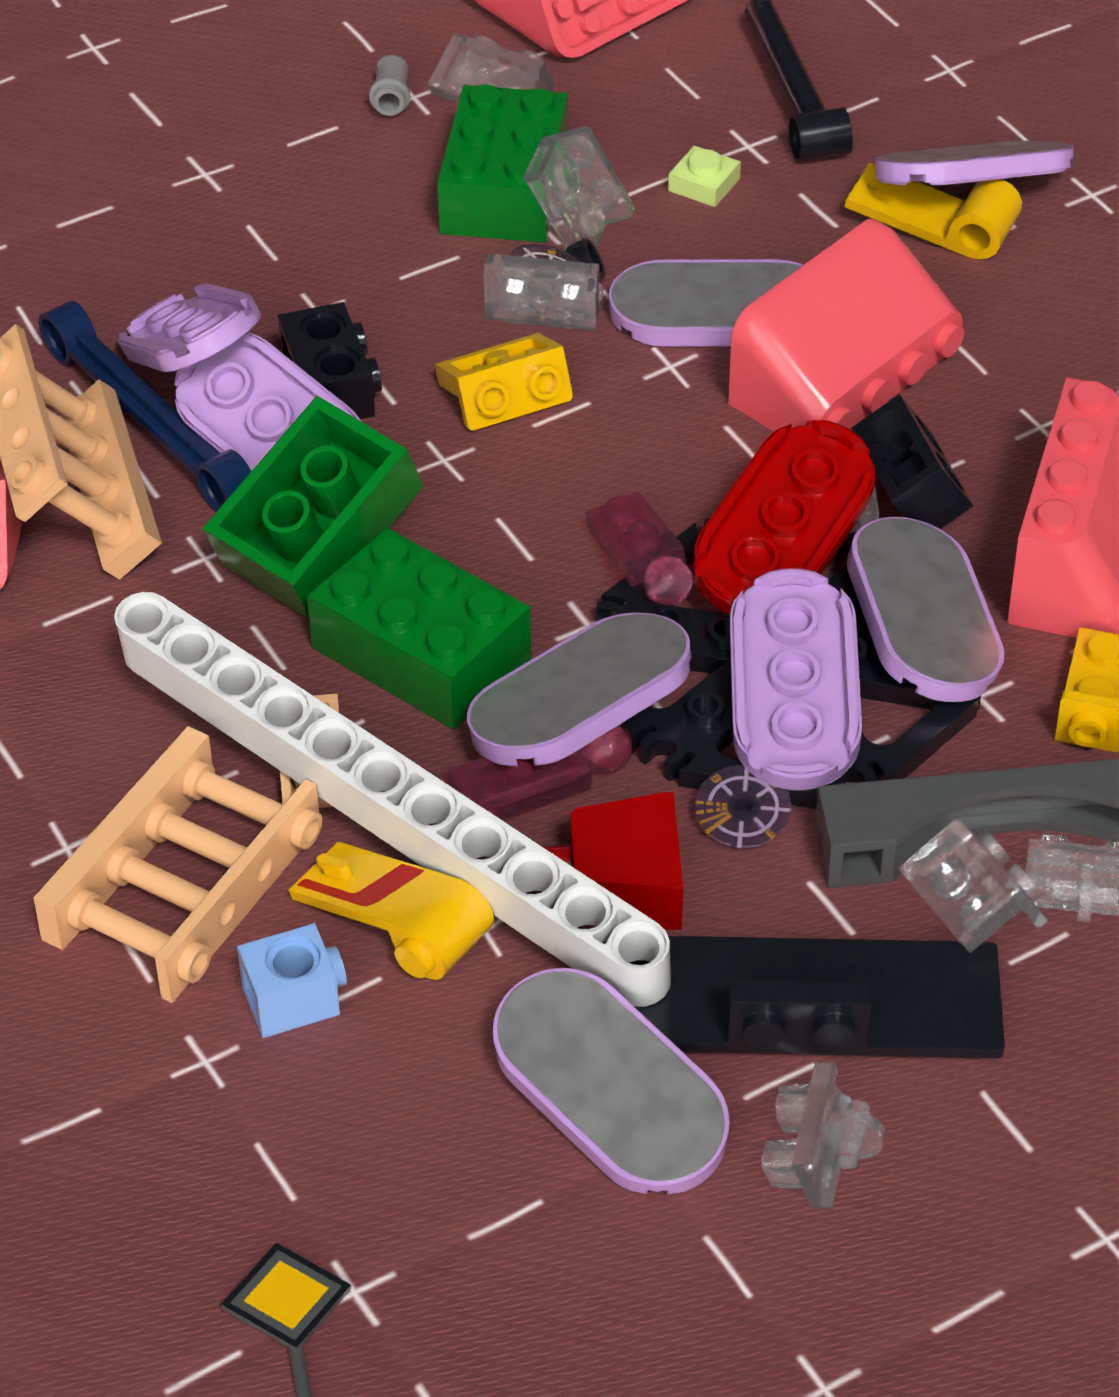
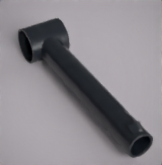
M771 0L749 1L744 10L745 17L793 114L789 118L788 133L794 159L796 162H804L851 154L853 134L847 110L844 107L825 109L786 28L782 24V20Z

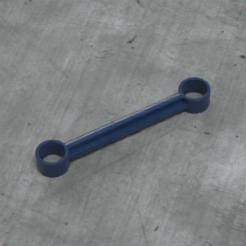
M70 300L41 314L38 320L39 329L52 356L64 366L75 362L95 382L100 379L115 389L120 406L196 477L204 499L216 513L251 472L250 467L242 456L232 449L219 453L209 442L188 427L170 405L97 338L89 316L76 301Z

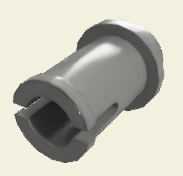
M387 55L382 57L377 63L376 81L369 90V100L379 113L393 116L402 112L410 102V89L406 84L409 66L402 57Z

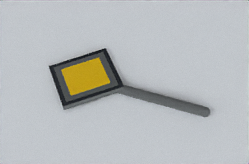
M276 1243L223 1301L221 1309L288 1347L297 1397H312L303 1344L350 1292L351 1284Z

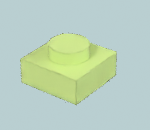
M694 145L669 173L668 191L716 207L740 179L741 161Z

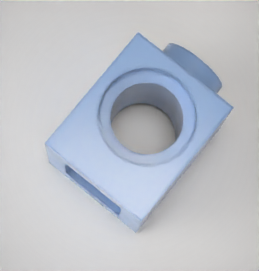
M315 923L237 946L242 989L262 1039L340 1015L337 987L347 984L345 968L337 947L325 948Z

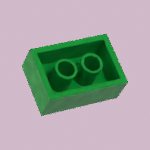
M489 84L478 86L463 85L437 182L440 234L540 243L547 242L568 148V93L551 92L541 88L531 90L500 88Z
M316 395L202 529L224 566L309 619L307 595L383 530L389 528L424 486L408 449Z
M389 528L383 530L307 595L311 646L313 649L452 730H455L467 719L468 708L481 690L532 659L531 607Z

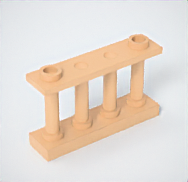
M17 324L12 326L0 337V458L16 517L26 522L47 502L51 503L92 529L103 570L121 579L160 546L162 541L116 391L98 379L83 394L73 395L35 370L24 329ZM46 405L60 413L59 416L46 408ZM56 442L61 446L65 447L66 449H68L69 453L59 448ZM67 481L78 487L81 493L68 486Z
M187 726L33 897L41 940L64 950L80 931L87 930L89 927L155 958L161 998L173 1003L189 983H196L204 975L212 955L301 849L306 850L310 848L316 841L322 827L317 784L305 779L283 805L215 774L209 735ZM205 797L266 826L251 844L245 847L181 816L195 800L198 801ZM169 840L229 869L216 885L208 891L143 859L157 843ZM130 883L192 913L175 933L170 936L104 903L119 886H125Z

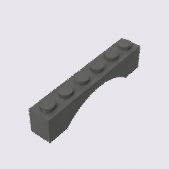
M1100 759L1090 762L1035 765L1024 768L971 771L968 773L926 777L912 776L903 779L860 783L846 782L838 785L818 786L815 833L828 888L890 883L895 881L911 866L942 848L974 837L1007 831L1048 830L1085 835L1119 845V759Z

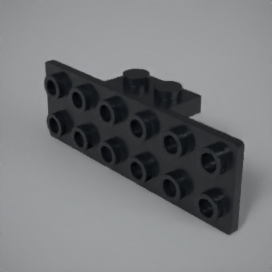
M668 936L670 940L671 963L670 989L665 997L656 1004L645 1007L634 1006L682 1052L1001 1058L1005 1048L997 945L993 942ZM637 960L630 962V964L633 965H644L650 963L646 960Z

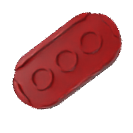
M807 420L805 426L791 428V423L777 429L766 438L706 523L695 544L693 563L695 581L703 596L713 606L730 615L733 602L743 590L744 594L747 589L754 586L755 579L774 570L793 568L814 571L820 575L823 573L868 506L873 495L876 477L875 466H873V462L869 457L870 451L855 432L835 422Z

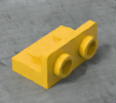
M540 333L435 364L439 386L459 398L464 425L471 431L562 404L573 398L563 345Z

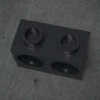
M344 302L279 314L278 324L281 353L350 407L360 419L375 416L374 392L382 391L379 367L375 358L366 359L368 350L361 322L352 323Z
M900 394L851 427L852 431L861 437L870 451L869 457L873 462V466H875V473L891 503L905 518L920 520L941 529L973 507L971 500L933 433Z

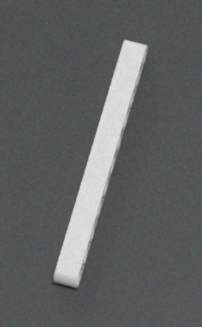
M140 592L130 595L118 605L114 619L126 665L133 672L299 784H302L305 779L316 783L318 797L423 868L450 875L471 884L488 901L494 916L571 968L592 973L605 980L633 1006H649L656 1004L665 997L671 983L670 940L667 932L657 922L163 596L153 592ZM480 857H491L484 860L477 859ZM531 891H543L537 894H526ZM584 925H594V926H596V927L591 928V929H579V928H578V927L584 926ZM637 960H646L650 962L644 965L630 964V962Z

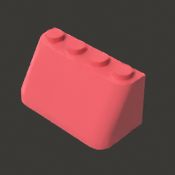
M867 219L754 300L742 311L733 327L731 335L728 405L773 432L791 423V428L805 426L807 420L831 421L852 430L851 427L886 404L908 385L916 384L926 371L943 358H949L956 353L962 344L965 333L962 328V315L892 228L875 219Z
M1066 377L1018 536L1007 624L1077 638L1079 627L1119 634V397L1111 388L1100 382Z

